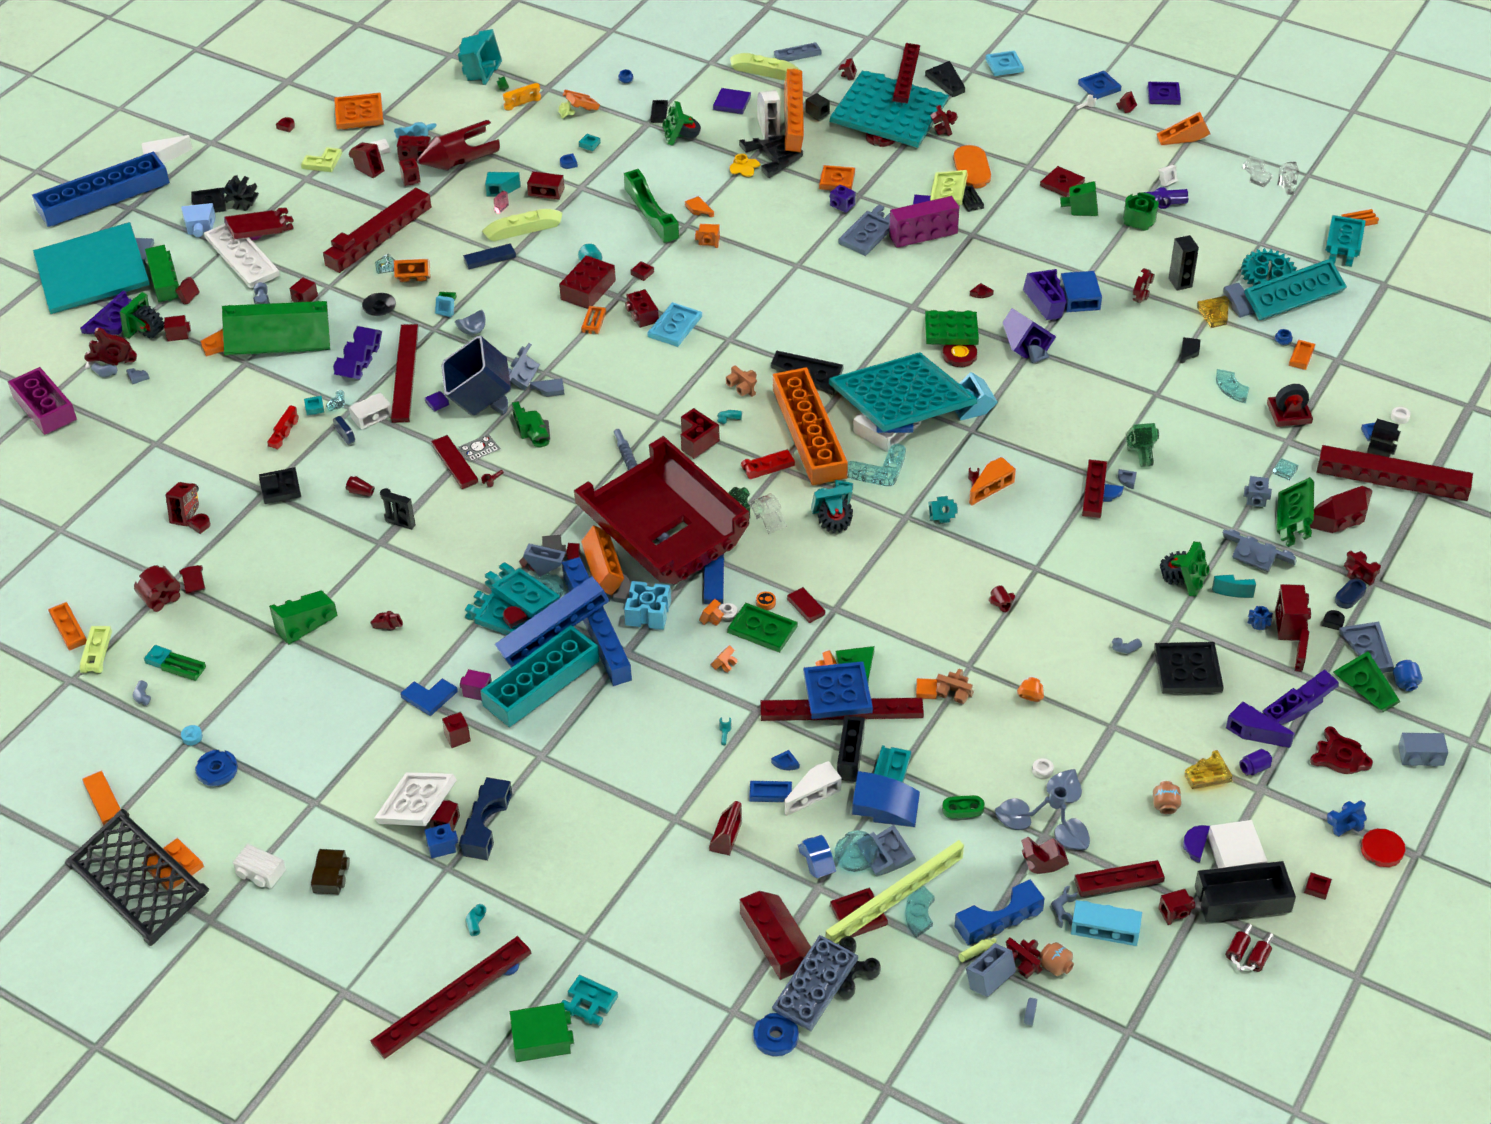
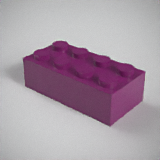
M952 196L891 209L889 237L896 248L958 234L960 207Z
M41 367L8 381L13 398L44 435L77 420L72 403Z

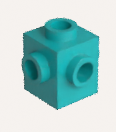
M948 496L937 497V501L928 502L930 520H939V523L951 522L950 518H956L955 514L958 513L957 503H954V499H948Z

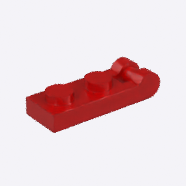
M788 449L753 460L745 459L741 462V467L746 471L749 479L795 466V460Z

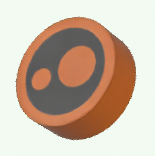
M761 592L756 597V605L759 608L771 610L776 605V597L771 592Z

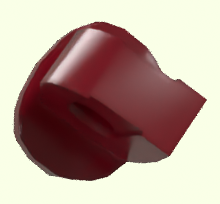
M392 611L379 613L370 622L373 628H386L387 630H394L396 627H402L403 625L400 615Z

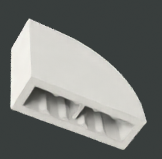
M776 90L758 93L757 117L764 140L768 139L769 136L780 135V98Z
M863 413L857 415L853 421L855 434L886 452L910 434L877 433L876 425ZM921 421L913 423V430L921 424Z

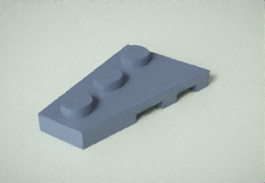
M1379 621L1339 628L1341 636L1358 656L1369 651L1382 673L1393 672L1394 665Z

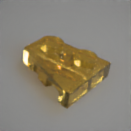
M1227 296L1197 302V308L1210 328L1227 325L1229 306Z
M1214 750L1212 756L1208 759L1202 758L1197 764L1185 769V778L1192 789L1232 782L1233 776L1218 750Z

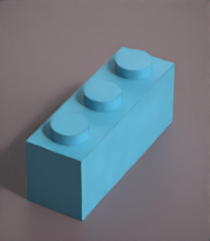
M1076 900L1071 935L1137 946L1142 912Z

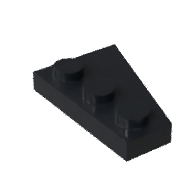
M950 61L925 71V76L951 97L965 93V86Z

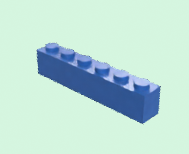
M591 576L495 643V646L512 668L570 625L574 627L610 600L602 587Z

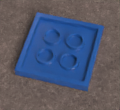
M863 662L803 668L812 719L873 713Z

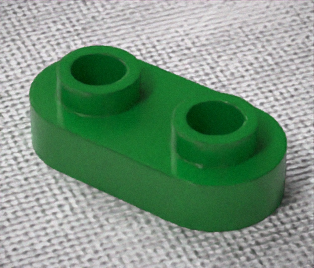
M976 795L948 797L942 803V812L946 817L952 819L979 817L984 812L985 803L981 797Z

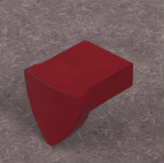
M186 277L175 290L183 304H189L200 293L195 281L191 277Z
M202 565L190 566L179 570L180 575L183 577L186 594L206 589L202 575Z

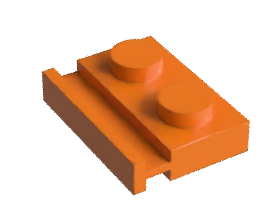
M566 89L562 94L566 96V99L571 102L572 106L577 108L581 106L591 111V109L598 110L600 106L599 103L586 94Z

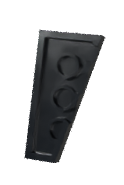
M776 350L771 362V368L785 372L807 367L815 387L834 395L835 389L829 384V378L841 375L844 369L843 364Z

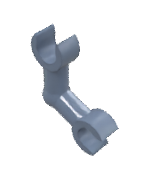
M1066 886L1063 894L1051 903L1058 916L1057 924L1061 928L1063 926L1062 919L1067 920L1070 925L1072 924V915L1065 912L1063 908L1066 902H1073L1077 897L1078 892L1073 895L1067 894L1070 886Z

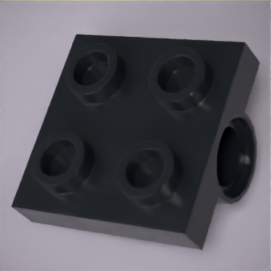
M296 467L259 474L264 504L301 497Z

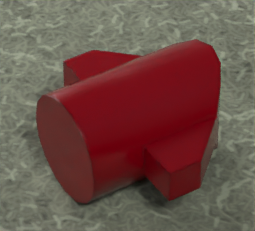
M1002 585L993 588L990 593L989 602L998 606L1002 612H1008L1015 599L1014 593H1008Z

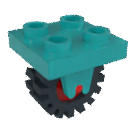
M839 485L832 489L821 488L814 492L811 504L812 514L818 513L819 524L822 523L821 527L823 529L826 527L827 532L831 529L833 530L832 533H836V530L841 533L843 529L845 531L850 526L853 517V509H851L852 506L850 504L853 493L851 485Z

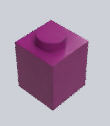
M468 669L465 677L462 676L460 680L463 697L482 701L480 690L492 682L491 674Z

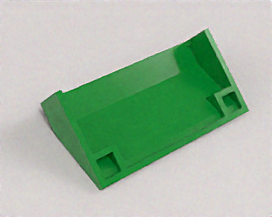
M327 301L222 306L224 355L330 350Z

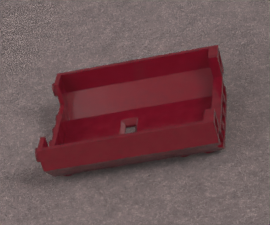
M662 436L649 444L650 458L594 491L592 483L586 482L574 490L575 503L659 582L676 585L736 546L749 526V511L667 438ZM682 522L688 525L658 545L652 542Z

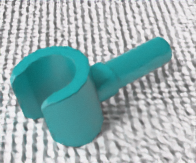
M721 717L719 719V729L722 731L721 745H726L727 734L732 729V722L730 717L729 722H722Z

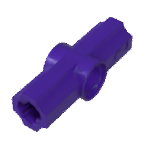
M1160 187L1153 192H1144L1155 197L1160 209H1166L1174 204H1187L1189 200L1187 189L1167 190L1165 187Z

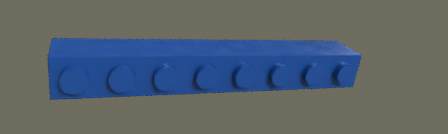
M580 557L562 562L563 578L569 592L590 578ZM602 606L585 618L583 622L592 641L598 645L599 657L612 685L616 686L632 681L631 664Z

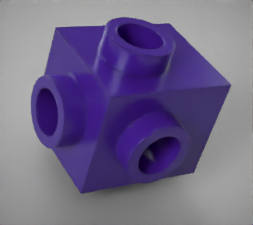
M839 185L830 192V206L845 213L855 206V191Z

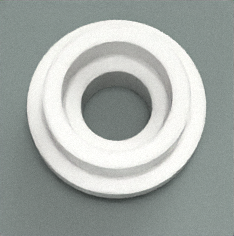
M725 603L719 607L724 613V616L721 618L724 621H732L738 613L737 607L731 603Z

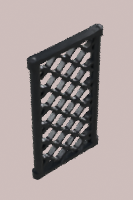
M121 809L74 854L67 858L65 864L70 869H74L144 937V941L149 946H152L209 892V888L204 883L196 880L129 817L130 814L125 809ZM121 822L119 829L112 830ZM130 831L134 833L131 841L122 842L124 833ZM119 833L116 843L107 844L109 835ZM102 838H104V842L102 844L96 845ZM143 842L147 845L143 853L134 854L136 845ZM131 845L130 854L120 856L121 847ZM117 847L115 856L106 857V850L108 848ZM94 849H102L100 858L91 859ZM88 852L87 858L79 861ZM157 854L160 857L156 865L147 866L150 856ZM144 857L141 867L132 868L135 858ZM129 859V866L127 868L118 869L120 860ZM115 860L114 868L104 871L105 862ZM101 862L99 871L93 873L88 871L92 863ZM171 867L173 869L169 877L160 878V872L163 868ZM157 869L154 879L145 880L148 870ZM142 871L140 880L131 881L133 872ZM128 872L125 882L116 883L119 873ZM113 874L110 884L103 886L100 883L104 875ZM180 879L185 881L184 887L181 890H173V883ZM170 881L167 891L158 892L161 882ZM155 883L152 893L143 894L146 884ZM132 885H140V892L138 894L129 895V889ZM126 886L123 896L116 898L113 895L117 887ZM196 891V892L186 901V896H187V894ZM174 894H183L182 902L171 904L172 896ZM168 895L167 904L156 906L159 896ZM153 897V903L150 907H142V900L144 898ZM139 898L136 908L130 910L126 908L130 899ZM173 908H178V909L170 916V910L173 909ZM166 909L165 918L155 920V912ZM151 911L150 920L142 923L139 920L141 913ZM155 924H161V925L152 933L153 928H154V925H155Z

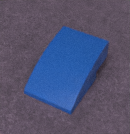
M858 771L852 815L873 817V822L915 827L920 791L892 778Z

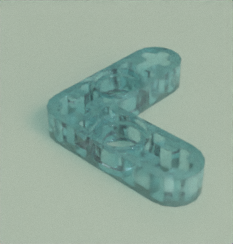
M901 444L892 445L882 467L849 461L847 478L882 486H893L904 463L906 448ZM895 463L897 466L891 467L889 464ZM867 472H873V473H875V474H874V475H867L866 473H867Z

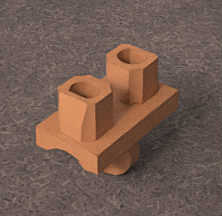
M735 365L731 367V374L726 376V384L729 387L737 385L736 391L740 396L748 393L753 397L756 395L754 386L757 383V374L753 370L748 372L742 371Z
M958 669L956 673L949 672L948 676L938 674L936 678L937 696L947 698L951 690L956 692L954 701L965 704L968 697L973 696V685L968 683V677L963 676L962 669Z

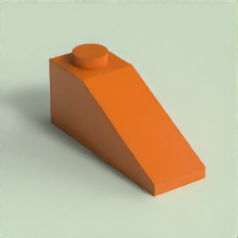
M1200 112L1157 133L1161 145L1195 142L1210 135L1207 124Z
M1003 457L991 461L986 465L971 488L969 504L972 506L1014 483L1016 469Z

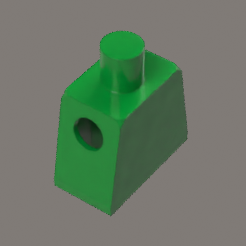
M1095 181L1072 186L1069 188V197H1060L1061 207L1071 206V214L1073 216H1098Z

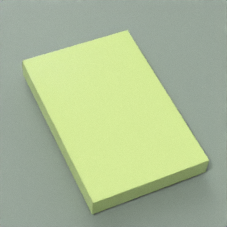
M967 170L936 172L930 195L931 200L952 196L958 205H962L968 176Z

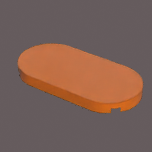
M965 145L954 151L956 171L967 170V186L973 185L974 188H982L991 181V171L983 149L974 145Z

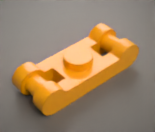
M533 83L504 93V109L512 110L513 107L541 100V94L539 93L540 84Z

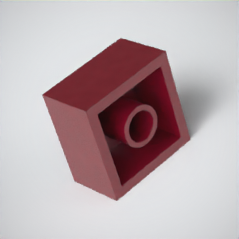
M1280 584L1275 607L1278 640L1299 641L1301 630H1308L1307 620L1311 619V608H1308L1309 593H1306L1305 585Z

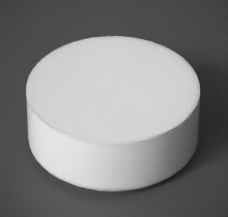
M1396 407L1392 410L1391 419L1394 422L1405 424L1409 421L1410 411L1408 409Z
M1037 759L1033 763V775L1039 779L1050 778L1053 774V763L1048 759Z

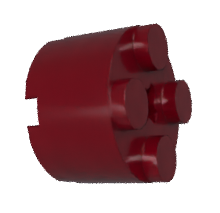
M154 565L149 567L139 575L141 578L139 582L135 581V592L155 612L162 610L165 604L176 602L180 598V583L165 566L159 567Z

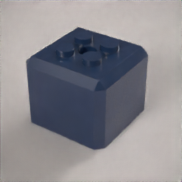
M482 336L475 337L444 359L441 365L444 394L470 415L479 414L511 390L507 357Z

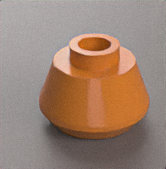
M1029 677L1017 689L1018 695L1026 700L1039 702L1044 698L1043 685L1037 678Z

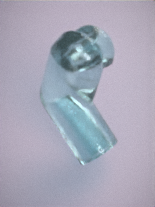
M336 391V397L327 402L326 407L329 411L340 409L344 406V391Z

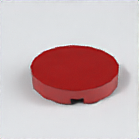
M1377 828L1370 830L1364 835L1361 842V852L1365 859L1369 862L1371 860L1379 867L1389 868L1396 866L1403 859L1406 851L1402 838L1388 829Z

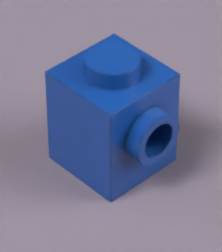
M450 823L425 829L431 859L456 853L455 844L459 842L456 830H451Z

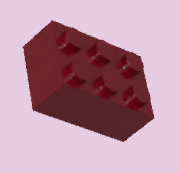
M586 255L560 282L561 300L586 309L589 306H594L616 281L615 265Z

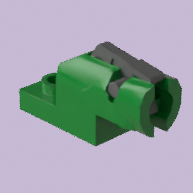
M519 401L512 402L513 417L521 439L530 438L535 447L547 446L550 442L549 421L543 420L537 411L525 412L524 407L521 408Z

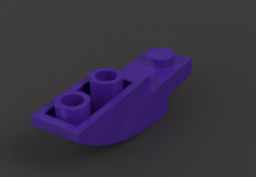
M1324 669L1297 690L1292 688L1262 710V713L1281 725L1293 721L1323 703V698L1339 687V682Z

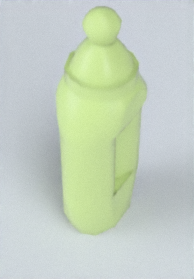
M992 938L991 940L984 939L979 941L976 945L959 953V960L965 962L984 953L997 940Z

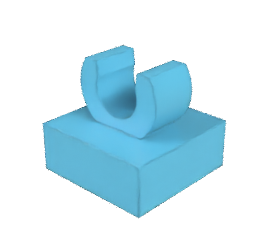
M437 296L435 314L452 317L454 315V299Z

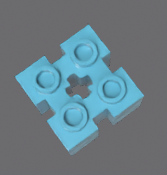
M632 581L629 598H627L624 608L625 625L641 627L642 624H648V628L664 630L667 612H669L671 604L670 585L655 584L654 587H649L646 582Z

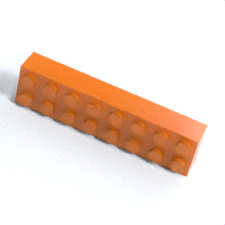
M807 367L774 373L773 392L811 485L847 479L848 462Z

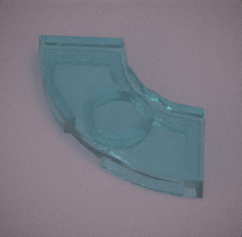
M1217 369L1216 383L1220 390L1231 399L1246 403L1249 387L1242 385L1236 380L1235 372Z
M925 886L911 893L906 904V922L911 933L916 938L933 927V921L929 917L928 909L935 901V896Z

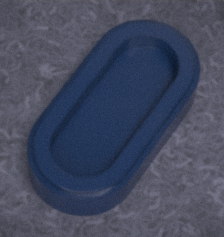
M341 416L333 418L334 426L348 445L354 443V433Z
M1358 579L1348 581L1337 592L1335 603L1344 609L1352 608L1365 595L1366 584Z

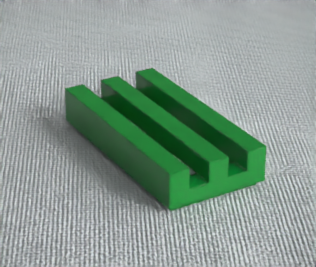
M170 652L169 658L166 657L165 664L162 663L160 665L162 671L194 681L199 678L206 668L205 662Z

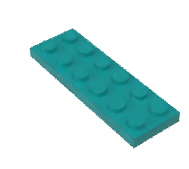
M1330 258L1246 288L1244 294L1259 321L1341 292L1347 286Z

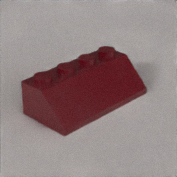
M757 891L741 898L740 915L778 978L782 980L793 975L811 949V946L780 896Z

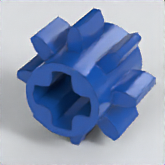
M1256 606L1254 610H1249L1248 624H1251L1253 629L1264 630L1266 626H1271L1273 613L1269 612L1267 607Z

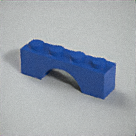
M1029 879L1012 887L1011 902L1004 909L986 911L973 905L955 914L954 927L969 946L984 940L990 935L999 934L1007 927L1018 925L1031 916L1039 915L1043 911L1045 898L1032 880Z

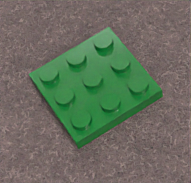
M970 310L925 311L926 344L979 345L977 312Z

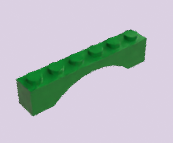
M635 169L625 172V190L662 241L666 243L678 239L679 222L672 213L668 214L659 207L641 171Z

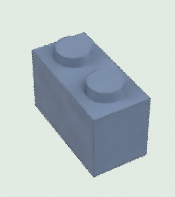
M1402 732L1398 748L1402 765H1445L1448 748L1444 733Z
M994 943L966 968L970 989L988 997L1016 972L1012 950Z

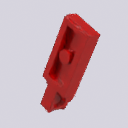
M289 405L273 428L274 433L267 441L268 447L278 450L283 445V439L289 436L293 425L297 424L299 416L295 406Z

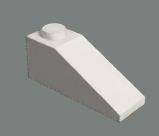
M189 135L142 143L143 155L154 151L163 164L193 150Z
M829 761L818 764L810 769L785 799L786 816L841 791V777Z

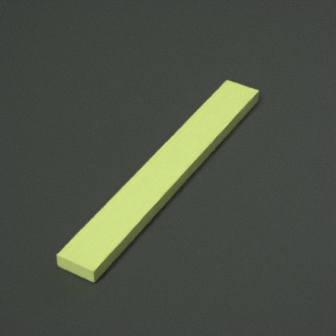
M958 840L827 929L825 938L839 944L843 937L852 935L963 859L964 844Z

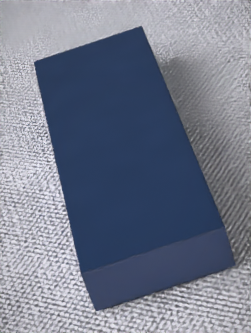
M511 243L463 255L468 270L516 258V252Z

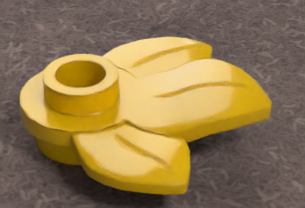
M737 154L730 165L731 174L740 173L744 177H751L754 175V168L761 166V164L756 159H749L746 154Z

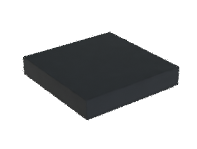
M224 187L192 191V205L213 203L215 213L226 211L225 193H222Z

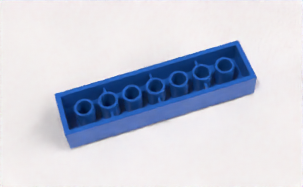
M153 151L32 194L36 211L47 227L110 204L118 203L124 199L132 198L135 195L148 192L157 187H162L170 182L165 165Z

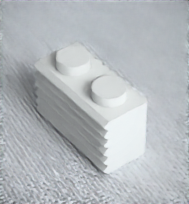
M381 393L371 395L369 398L356 402L349 407L352 420L361 430L391 417L392 414L390 402Z
M246 844V847L241 850V853L233 861L235 873L238 877L250 879L257 886H265L269 889L275 885L286 871L283 859L249 844Z

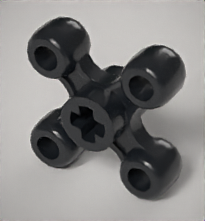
M845 936L840 940V946L853 953L856 952L857 944L854 938ZM868 958L865 961L857 960L838 989L840 997L844 999L853 997L856 989L853 980L857 975L863 974L870 979L878 977L881 971L880 962L876 958Z

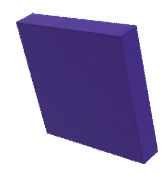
M1148 82L1149 104L1181 105L1179 82Z
M721 88L713 104V110L743 114L751 98V92Z

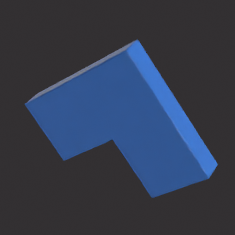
M442 678L430 690L414 681L400 695L402 699L431 716L458 692V689Z

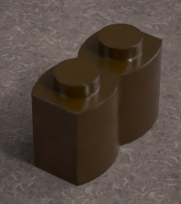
M319 849L311 879L313 893L339 895L341 888L345 887L346 877L344 873L350 866V858L346 856L345 850Z

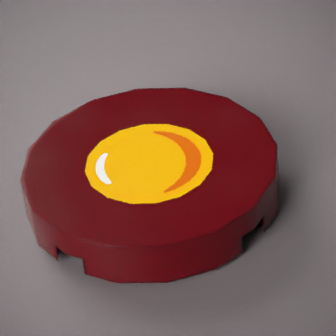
M945 345L943 347V359L946 363H952L954 367H967L977 360V348L975 345Z

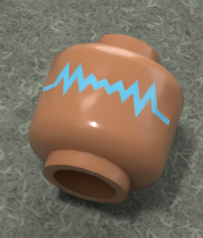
M1170 781L1160 782V785L1153 789L1154 807L1162 814L1175 813L1182 804L1180 788Z
M1058 942L1047 944L1040 953L1041 966L1055 976H1060L1063 973L1068 974L1074 966L1072 962L1073 953Z

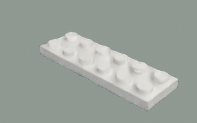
M226 224L204 232L206 240L249 288L254 287L256 283H264L280 276L279 270L249 237L233 239Z

